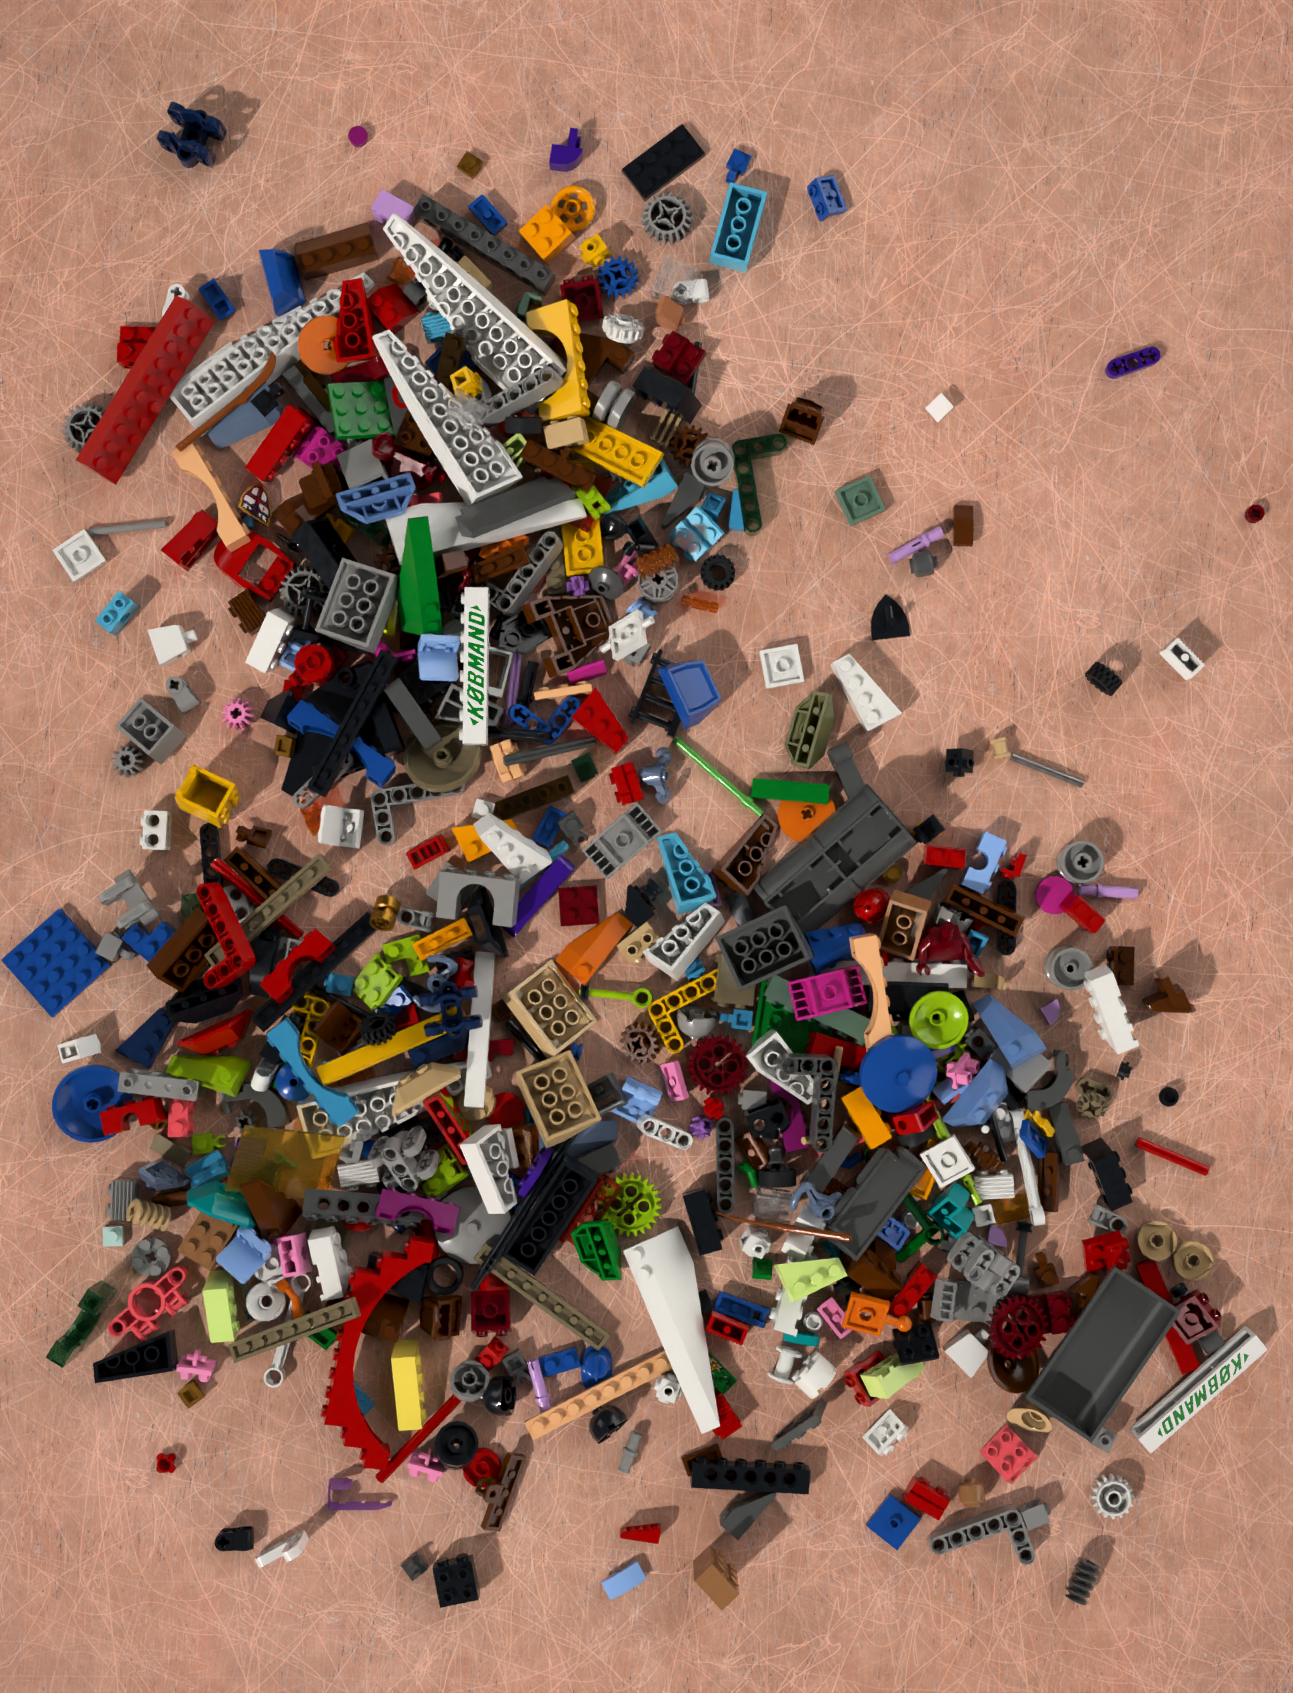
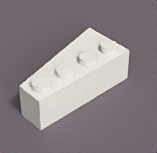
M850 654L831 663L830 666L865 733L902 714Z
M491 813L486 814L474 823L480 839L504 866L515 875V878H520L521 884L552 863L547 849L538 846L530 838L527 839L519 831L513 830L508 824Z
M705 902L687 916L683 923L673 927L668 935L664 938H659L655 945L650 949H645L643 953L650 963L678 981L725 923V920L720 911Z
M1106 964L1084 972L1086 979L1084 986L1091 995L1088 999L1096 1012L1093 1013L1096 1023L1100 1025L1098 1032L1101 1039L1106 1040L1117 1054L1138 1047V1040L1131 1034L1134 1031L1133 1026L1124 1014L1127 1013L1126 1007L1121 998H1118L1121 996L1113 972Z
M501 1124L484 1125L459 1144L488 1214H505L517 1204L513 1181L508 1175L509 1162L505 1160L503 1149H506L505 1143L501 1141L500 1132L502 1131Z
M811 1253L809 1257L805 1256L803 1261L818 1260L819 1257L817 1254ZM788 1255V1263L800 1262ZM783 1285L781 1289L778 1288L775 1300L778 1301L776 1307L771 1308L769 1315L773 1329L796 1336L798 1329L795 1328L796 1321L802 1318L803 1306L801 1304L807 1300L808 1295L795 1302H791Z

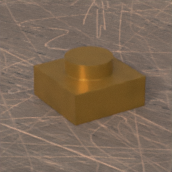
M466 151L456 167L457 170L474 179L482 167L483 161Z
M277 735L274 754L294 758L297 739Z
M195 1380L177 1392L188 1409L206 1396Z

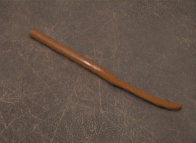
M271 352L259 376L241 394L178 443L176 448L181 452L236 407L246 404L251 395L271 376L276 365L275 354Z
M716 1211V1215L719 1217L769 1227L783 1232L851 1242L852 1235L848 1233L781 1223H764Z

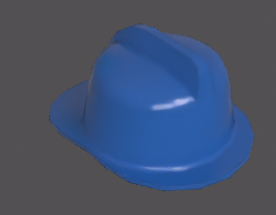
M590 1346L582 1354L581 1380L587 1389L612 1376V1356L604 1346L599 1351Z

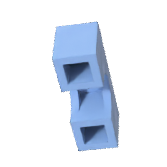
M986 831L982 832L975 850L984 855L985 865L980 870L966 867L959 885L978 894H983L984 891L987 892L991 885L990 877L992 874L995 875L999 868L997 862L1000 856L1003 857L1007 850V846H1005L1007 841Z

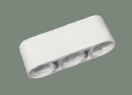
M644 1114L637 1120V1127L645 1135L676 1148L686 1150L693 1143L692 1136L684 1129L658 1118ZM647 1121H651V1126L648 1129H644V1124ZM668 1128L667 1135L661 1136L662 1130ZM682 1135H685L686 1138L684 1142L679 1143V1138Z

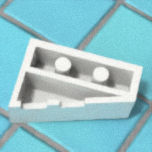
M282 607L268 611L245 663L263 673L274 671L279 663L278 659L301 617L295 616L292 612L290 613Z
M334 1226L312 1230L307 1241L313 1265L317 1264L319 1272L316 1281L321 1283L323 1294L320 1295L321 1301L342 1298L348 1287L349 1274L353 1271L351 1266H348L346 1251L342 1249L340 1244V1234L336 1232Z

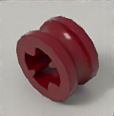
M1252 505L1245 511V519L1249 523H1257L1265 515V511L1260 505ZM1257 511L1258 515L1252 517L1251 513Z

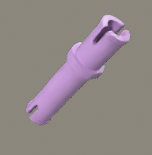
M937 526L925 534H919L918 538L888 553V557L892 564H895L924 547L928 548L931 543L944 537V533L940 526Z
M1096 883L1095 885L1079 884L1077 890L1078 896H1095L1098 899L1101 897L1137 899L1138 897L1137 887L1104 886L1101 883Z
M532 1358L527 1360L526 1363L536 1394L535 1402L538 1403L541 1413L551 1407L549 1401L550 1394L546 1390L539 1359L534 1358L533 1361Z

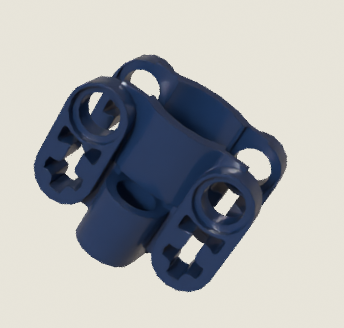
M170 102L167 113L175 124L184 127L180 139L174 132L170 133L159 130L156 139L161 147L168 152L177 154L180 162L186 168H193L198 162L205 166L213 167L216 156L213 150L208 149L205 145L208 137L219 141L224 140L227 131L223 123L219 119L207 115L203 110L186 109L176 102ZM198 136L196 140H191L192 137ZM186 154H191L189 158L184 159Z
M445 981L439 989V995L438 992L420 995V1007L431 1004L438 1005L440 1003L443 1018L441 1021L426 1023L424 1025L425 1036H436L443 1034L445 1031L450 1038L456 1039L463 1034L464 1029L481 1028L483 1026L482 1014L464 1016L461 1002L463 999L478 997L477 985L458 989L455 982ZM450 985L453 987L454 993H444L443 988ZM447 1006H456L457 1013L449 1014ZM461 1029L460 1032L457 1034L452 1033L454 1031Z

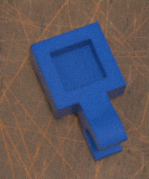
M734 148L726 164L729 172L725 182L729 184L730 182L734 183L737 174L743 176L752 156Z

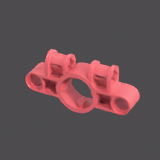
M182 1264L177 1265L160 1280H148L135 1287L129 1295L128 1307L109 1323V1334L113 1337H120L131 1329L141 1341L145 1342L153 1331H158L160 1325L156 1320L157 1317L166 1310L169 1314L175 1316L182 1306L190 1303L187 1295L179 1287L190 1275L188 1267ZM178 1270L182 1273V1279L176 1278L175 1271ZM147 1287L154 1289V1292L161 1297V1307L151 1314L144 1312L141 1305L137 1304V1295ZM116 1322L122 1324L123 1330L116 1328Z

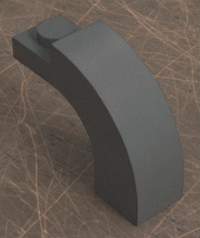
M1053 1050V1077L1046 1086L1039 1089H1029L1026 1093L1024 1092V1109H1047L1060 1102L1068 1093L1072 1085L1074 1070L1066 1069V1066L1069 1064L1068 1054H1065V1050Z
M246 1082L242 1084L243 1091L240 1088L236 1097L224 1094L225 1102L245 1099L258 1102L265 1110L268 1128L291 1123L289 1109L285 1100L270 1086L266 1091L259 1092L251 1087V1082Z

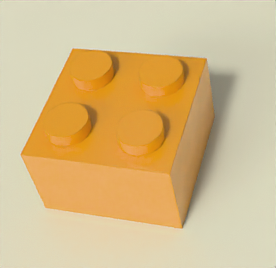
M547 204L519 230L520 234L547 264L576 238Z

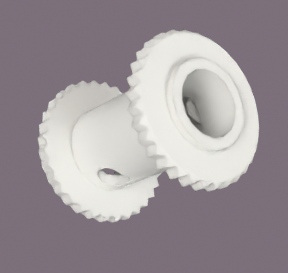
M778 1345L776 1350L781 1353L775 1371H768V1376L780 1383L793 1384V1380L789 1376L795 1358H801L802 1354L791 1347Z

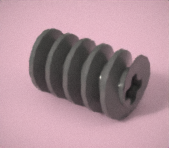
M1078 1557L1082 1565L1074 1566L1079 1572L1071 1573L1076 1579L1068 1580L1072 1587H1065L1069 1592L1065 1596L1078 1604L1086 1605L1087 1600L1085 1598L1090 1597L1089 1591H1092L1094 1588L1091 1583H1096L1097 1579L1095 1576L1100 1575L1098 1570L1100 1567L1087 1559Z

